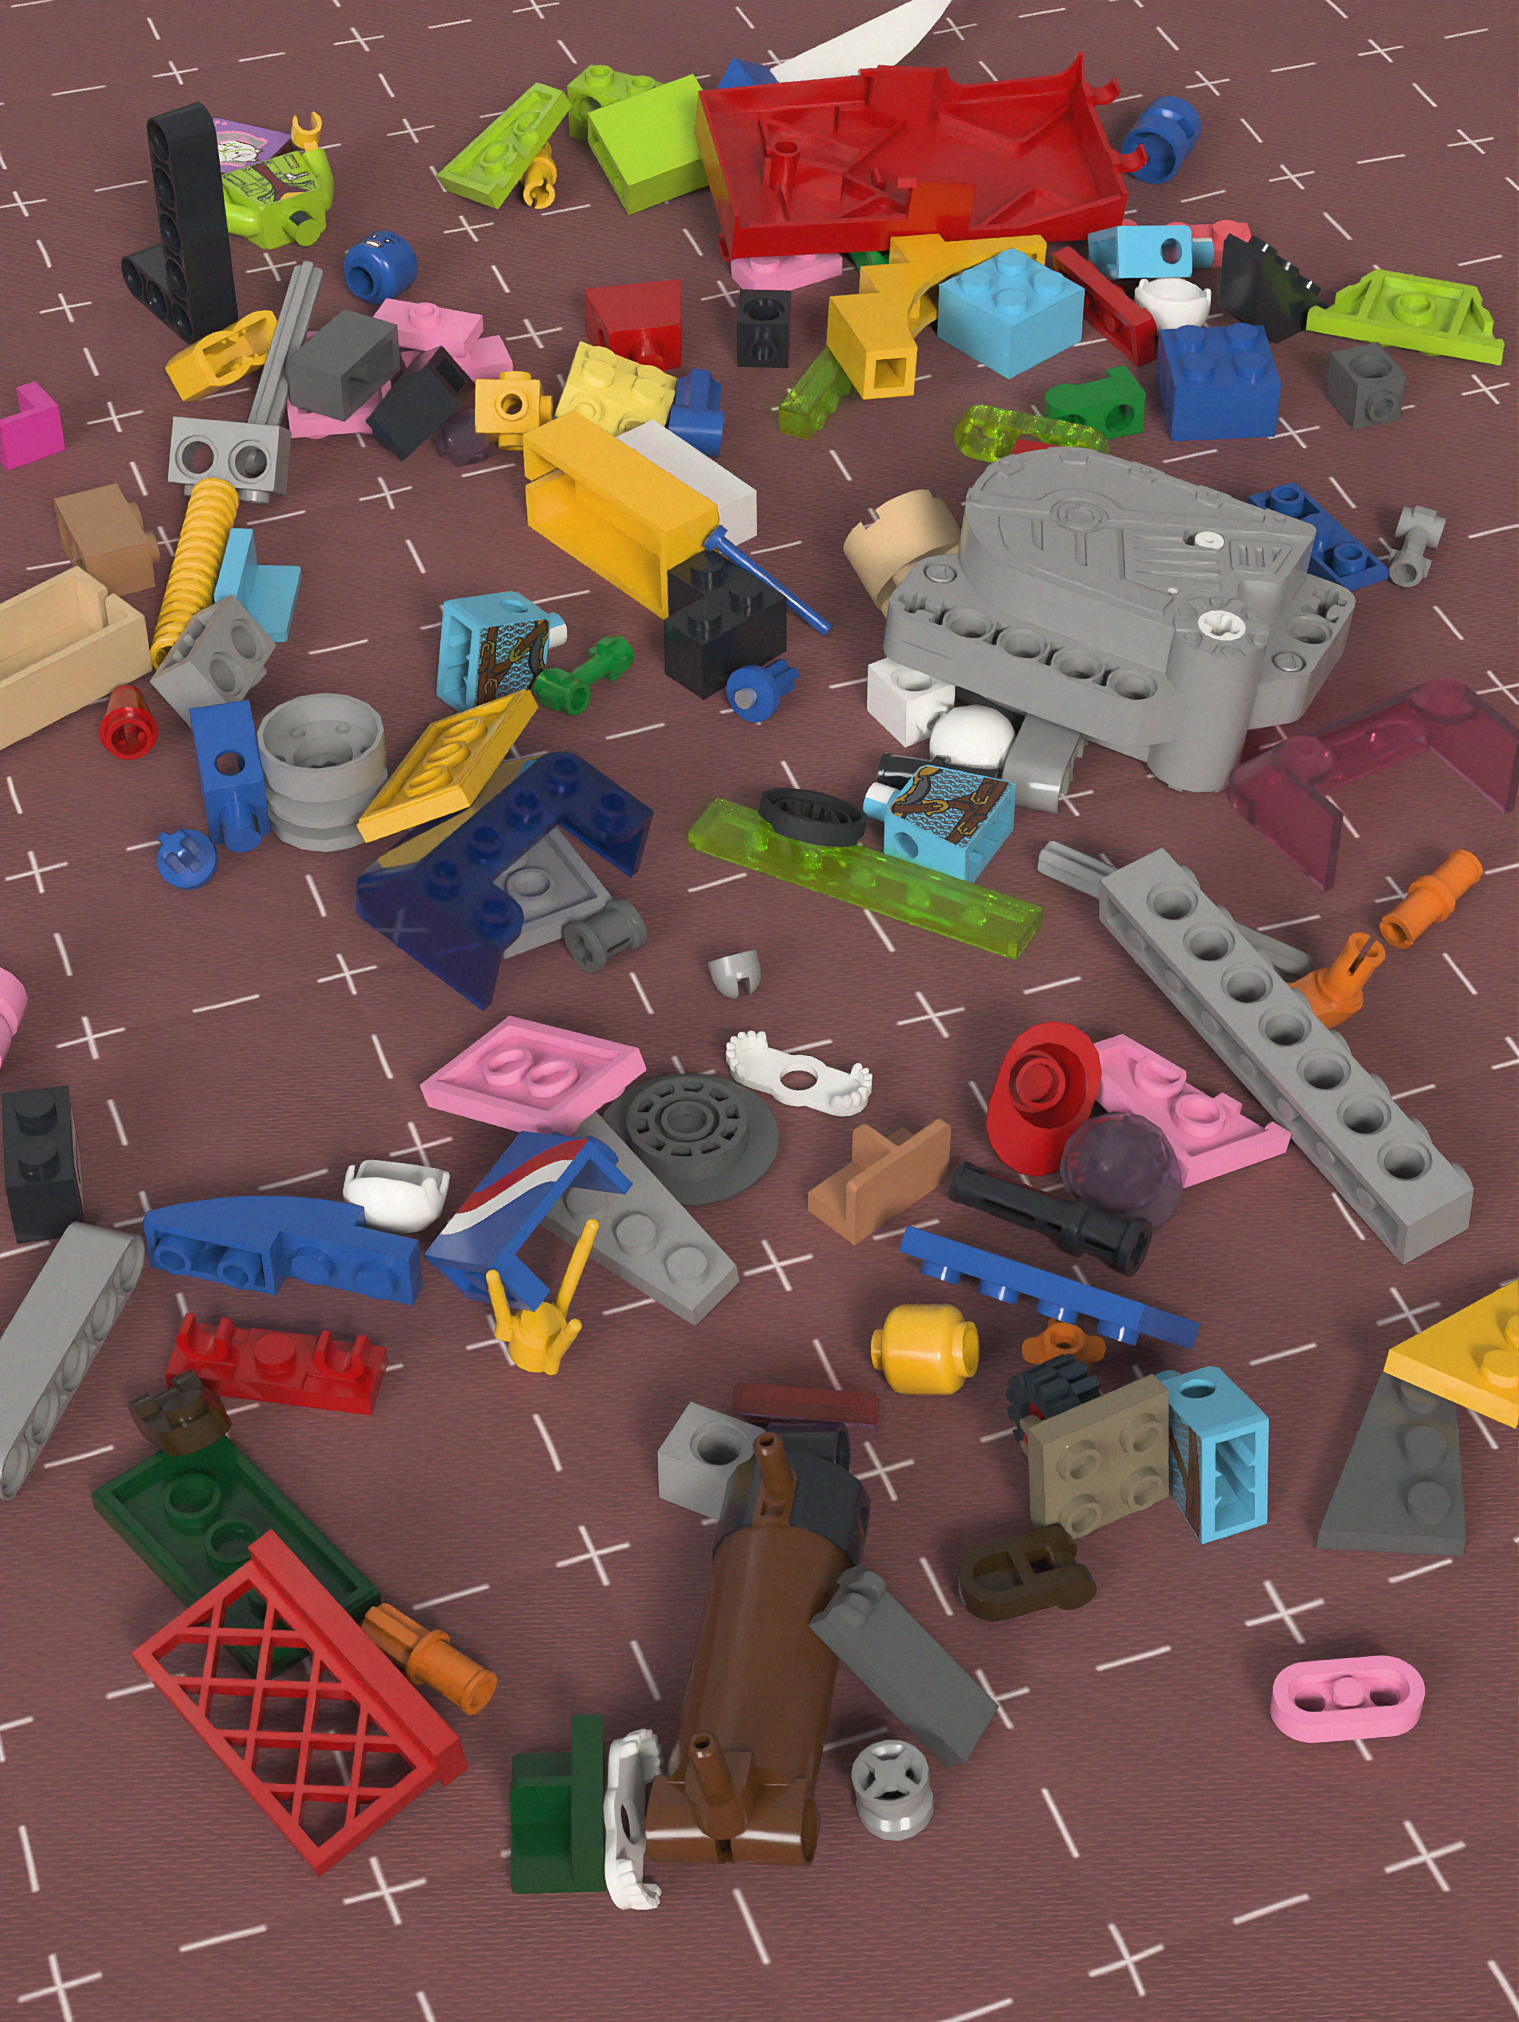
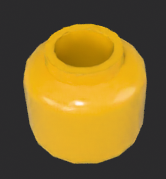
M950 1304L898 1305L889 1312L883 1329H876L873 1333L871 1341L872 1363L875 1370L884 1371L890 1388L899 1394L951 1395L963 1386L966 1378H972L977 1371L979 1362V1337L977 1329L973 1322L965 1321L958 1308Z

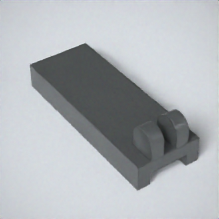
M862 1564L843 1571L837 1580V1583L840 1585L839 1589L825 1610L814 1615L808 1627L946 1768L966 1762L999 1705L887 1591V1584L881 1576L868 1571Z

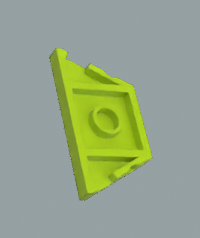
M1381 269L1373 270L1363 276L1359 283L1348 285L1338 291L1335 295L1334 305L1329 308L1323 309L1317 305L1309 309L1307 316V331L1368 341L1370 344L1378 342L1382 347L1395 346L1417 350L1428 356L1445 355L1501 366L1505 347L1503 339H1495L1492 333L1494 321L1489 311L1482 306L1483 299L1476 286Z

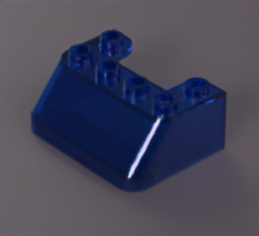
M558 751L502 762L470 807L417 825L365 869L357 880L354 907L358 915L365 922L484 1011L492 1003L502 954L519 938L524 923V913L519 903L492 882L558 824L631 878L639 871L654 811L587 761L573 753Z

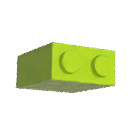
M694 74L587 113L588 143L628 215L709 185L694 135L698 91L702 90Z

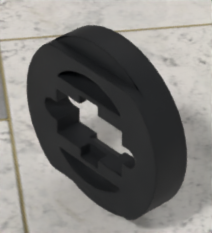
M775 788L764 791L761 795L758 809L760 817L770 823L776 833L797 841L830 847L855 846L858 839L864 836L868 819L867 814L862 809L845 800L819 792L793 788Z

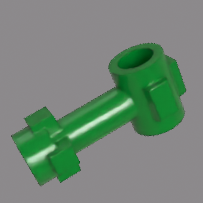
M619 635L605 636L597 642V645L588 650L590 659L570 673L557 667L543 670L538 675L534 684L536 698L540 700V704L555 711L559 710L568 716L582 713L590 702L591 685L601 678L613 682L622 676L623 672L631 668L630 665L635 660L632 647Z

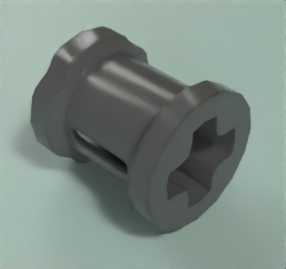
M619 897L609 901L604 912L585 923L578 920L565 927L564 939L566 947L575 963L584 972L593 974L605 967L606 960L626 949L637 951L647 943V931L637 909L628 900Z

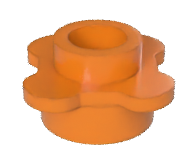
M1054 1318L1048 1320L1047 1329L1039 1336L1027 1338L1022 1344L1023 1358L1029 1363H1035V1366L1062 1354L1066 1355L1069 1353L1075 1356L1076 1361L1082 1360L1088 1366V1374L1091 1362L1102 1360L1106 1351V1345L1102 1338L1088 1336L1076 1324L1072 1325Z

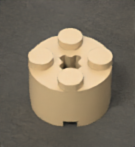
M920 489L911 491L884 503L875 509L880 518L868 529H865L860 522L852 529L844 542L843 551L876 607L882 611L886 619L891 594L916 563L930 556L958 553L961 528L941 496L937 493L934 498L930 490Z

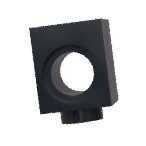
M740 289L737 315V367L789 368L791 290Z

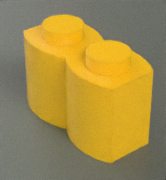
M262 310L248 314L225 329L209 334L174 355L167 363L165 370L182 401L192 402L204 399L236 380L244 378L264 367L278 323L273 312Z

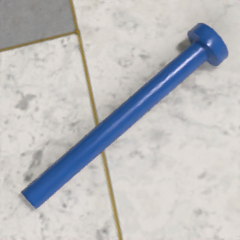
M718 525L709 534L703 544L704 548L711 552L716 547L736 565L787 597V607L823 636L829 631L832 624L724 536L728 531L724 526Z

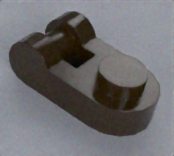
M192 1369L171 1379L173 1387L152 1397L149 1393H145L128 1402L129 1412L143 1437L170 1456L186 1455L203 1449L222 1438L232 1426L220 1396L205 1387Z
M1061 1525L1048 1526L980 1545L970 1550L961 1559L957 1574V1593L960 1603L969 1613L980 1619L990 1621L1008 1620L1053 1606H1058L1063 1610L1077 1609L1092 1600L1096 1595L1097 1586L1088 1568L1085 1565L1077 1564L1074 1558L1077 1553L1076 1544L1072 1536ZM1038 1567L1046 1572L1034 1574L1032 1568Z

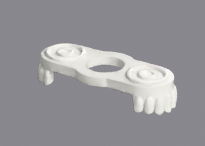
M752 1030L748 1031L747 1034L739 1032L737 1037L732 1036L730 1042L727 1043L726 1061L730 1067L733 1079L746 1087L770 1094L774 1099L783 1104L797 1107L807 1106L841 1117L857 1114L867 1106L869 1095L872 1091V1074H869V1069L863 1068L860 1063H856L852 1068L851 1074L827 1067L822 1061L811 1056L791 1055L768 1047L766 1034L763 1031L758 1032L757 1035ZM799 1070L809 1072L817 1079L814 1086L799 1091L785 1087L780 1081L785 1074Z
M652 1729L632 1731L625 1738L613 1740L609 1751L608 1789L605 1793L603 1805L606 1828L605 1880L613 1902L622 1910L629 1908L637 1910L658 1908L657 1904H660L659 1896L662 1894L658 1885L643 1884V1855L646 1851L645 1784L653 1782L654 1775H665L664 1770L660 1767L664 1763V1759L660 1755L662 1746L658 1743V1735L653 1734ZM622 1804L625 1807L630 1824L629 1840L625 1835L621 1821Z

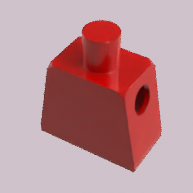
M680 279L584 289L585 329L587 338L592 346L607 348L618 356L642 365L655 366L663 372L669 369H677L682 365Z

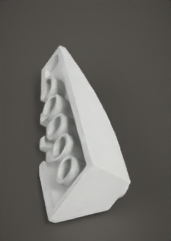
M912 0L770 69V71L779 83L853 76L858 75V70L862 68H877V65L894 66L921 41L939 20L951 0Z

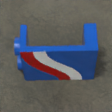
M521 1131L423 1256L467 1299L490 1304L492 1303L488 1292L486 1273L492 1269L496 1270L500 1274L509 1307L535 1312L551 1290L515 1255L567 1187L625 1195L633 1183L615 1166L619 1161L616 1153L604 1142L593 1136L587 1135L585 1138L565 1136L555 1131L551 1134Z

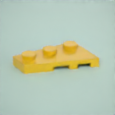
M1519 1278L1389 1349L1383 1372L1516 1429L1519 1424Z

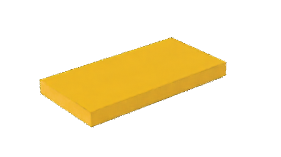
M530 689L517 691L430 723L359 818V822L356 825L365 842L368 843L470 807L538 709Z

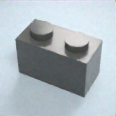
M347 309L339 312L286 360V379L289 382L291 405L345 422L401 369L397 324Z

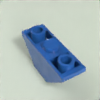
M1296 482L1280 485L1274 489L1248 497V504L1282 513L1310 523L1316 528V536L1307 570L1308 574L1339 584L1347 588L1351 593L1388 579L1389 569Z

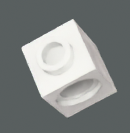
M888 657L868 665L867 711L904 747L930 738L938 720L954 708L955 685L900 665Z

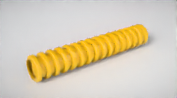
M206 478L193 486L150 647L151 663L156 670H158L192 616L214 604V593L230 531L234 526L240 502L239 494L234 486L225 480Z

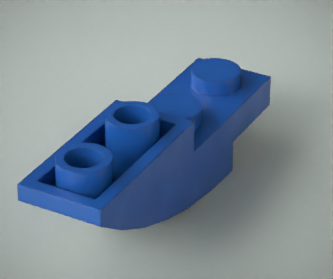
M294 1196L224 1197L180 1203L150 1210L142 1220L150 1267L165 1270L174 1275L192 1276L226 1284L235 1289H248L274 1296L277 1295L285 1278L290 1277L312 1285H325L364 1294L378 1300L386 1299L412 1306L423 1287L419 1241L368 1229L366 1227L364 1206Z

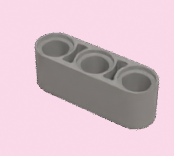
M1027 713L1006 760L1001 779L1016 783L1015 806L1056 815L1059 814L1058 799L1060 794H1067L1070 781L1074 778V761L1076 757H1083L1085 745H1088L1089 740L1080 737L1083 733Z

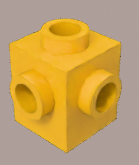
M506 371L499 374V379H476L475 434L480 442H498V448L501 450L523 451L522 435L553 420V397L551 395H544L540 380H531L530 373ZM521 408L517 414L509 415L512 409Z

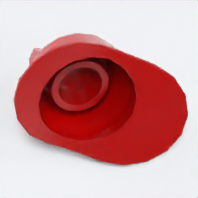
M1057 1021L1032 1025L1016 1037L997 1066L985 1125L990 1145L1000 1161L1019 1174L1038 1177L1057 1172L1066 1165L1071 1147L1085 1131L1092 1106L1098 1094L1102 1070L1099 1053L1091 1039L1074 1025Z

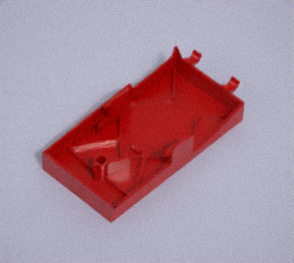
M1077 52L1072 64L1060 73L974 84H960L952 80L948 75L947 66L932 68L877 65V68L859 69L858 75L698 91L694 135L731 259L890 250L891 237L939 234L945 242L1041 235L1046 242L1088 240L1089 233L1122 226L1129 193L1121 173L1138 171L1148 160L1143 144H1139L1138 148L1130 154H1120L1116 149L1111 148L1095 106L1112 103L1119 96L1121 90L1115 77H1112L1107 85L1099 88L1091 86L1089 82L1084 83L1083 52Z

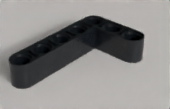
M198 101L151 117L147 121V137L162 243L124 256L121 260L122 274L133 296L187 344L195 343L209 334L221 331L238 321L217 134L210 113Z

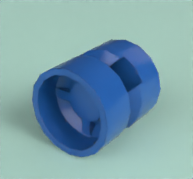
M1158 97L1149 103L1122 143L1121 154H1130L1138 148L1139 144H1143L1148 155L1146 164L1140 170L1131 172L1132 176L1150 184L1165 183L1173 178L1201 136L1202 124L1199 114L1191 104L1178 97Z

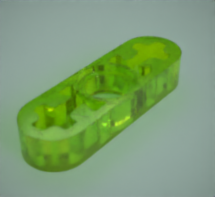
M974 405L968 408L954 431V441L963 454L976 460L991 463L1010 455L1017 438L1019 439V435L1025 433L1035 435L1042 443L1058 445L1059 442L1060 446L1093 449L1108 455L1110 452L1106 437L1095 428L987 405ZM974 426L981 427L983 435L988 438L979 437V431ZM1003 431H1007L1009 433L1005 440V443L1003 442V440L1005 439L1006 434H1003Z

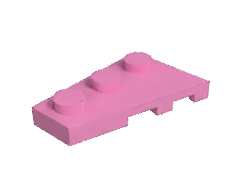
M1121 1034L1093 1043L1099 1053L1102 1070L1096 1100L1114 1119H1127L1142 1123L1158 1135L1169 1156L1168 1173L1183 1189L1286 1153L1292 1132L1273 1121L1265 1128L1240 1114L1242 1103L1223 1092L1212 1098L1186 1082L1187 1076L1184 1069L1126 1035ZM1147 1142L1140 1143V1145L1163 1167L1162 1161L1155 1148Z

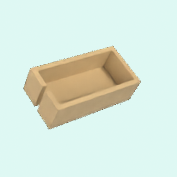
M78 566L0 604V750L80 710L82 707L111 693L117 687L127 685L153 671L145 616L115 593L108 595L107 587Z

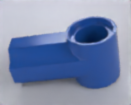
M692 369L688 375L677 379L674 403L671 404L668 430L707 457L719 458L724 421V410H720L722 384L714 380L710 371Z

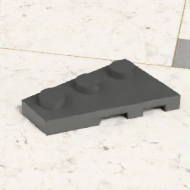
M1382 1370L1320 1526L1316 1548L1463 1557L1467 1536L1457 1403Z

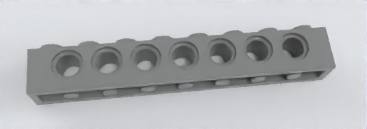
M1162 847L1099 879V920L1276 1122L1281 1127L1292 1132L1291 1139L1402 1265L1469 1228L1474 1189L1466 1171L1455 1162L1449 1163L1432 1144L1430 1135L1424 1125L1414 1117L1409 1118L1391 1099L1390 1092L1383 1080L1375 1073L1368 1074L1352 1056L1351 1050L1343 1036L1336 1030H1328L1313 1013L1311 1005L1303 992L1296 987L1290 988L1274 970L1268 954L1261 947H1253L1237 930L1235 921L1229 911L1222 905L1216 906L1200 889L1196 876L1187 866H1179Z

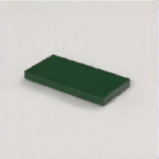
M226 1435L211 1445L186 1455L170 1456L160 1450L91 1492L94 1509L187 1608L250 1561L251 1556L248 1547L271 1529L356 1623L364 1619V1615L371 1607L381 1605L380 1591ZM253 1588L227 1607L224 1628L264 1629L267 1604ZM278 1618L276 1630H289ZM212 1620L205 1624L204 1627H211ZM222 1645L253 1679H256L261 1646ZM274 1647L269 1680H272L309 1656L310 1652L306 1648Z

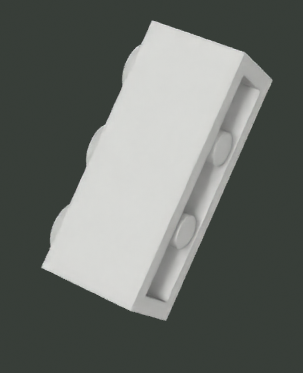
M654 419L615 437L717 504L720 518L718 525H722L728 530L724 536L735 546L757 536V491Z

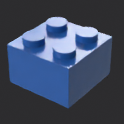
M1235 323L1227 327L1203 328L1194 325H1184L1177 329L1159 330L1155 384L1170 441L1275 437L1281 382L1263 325Z

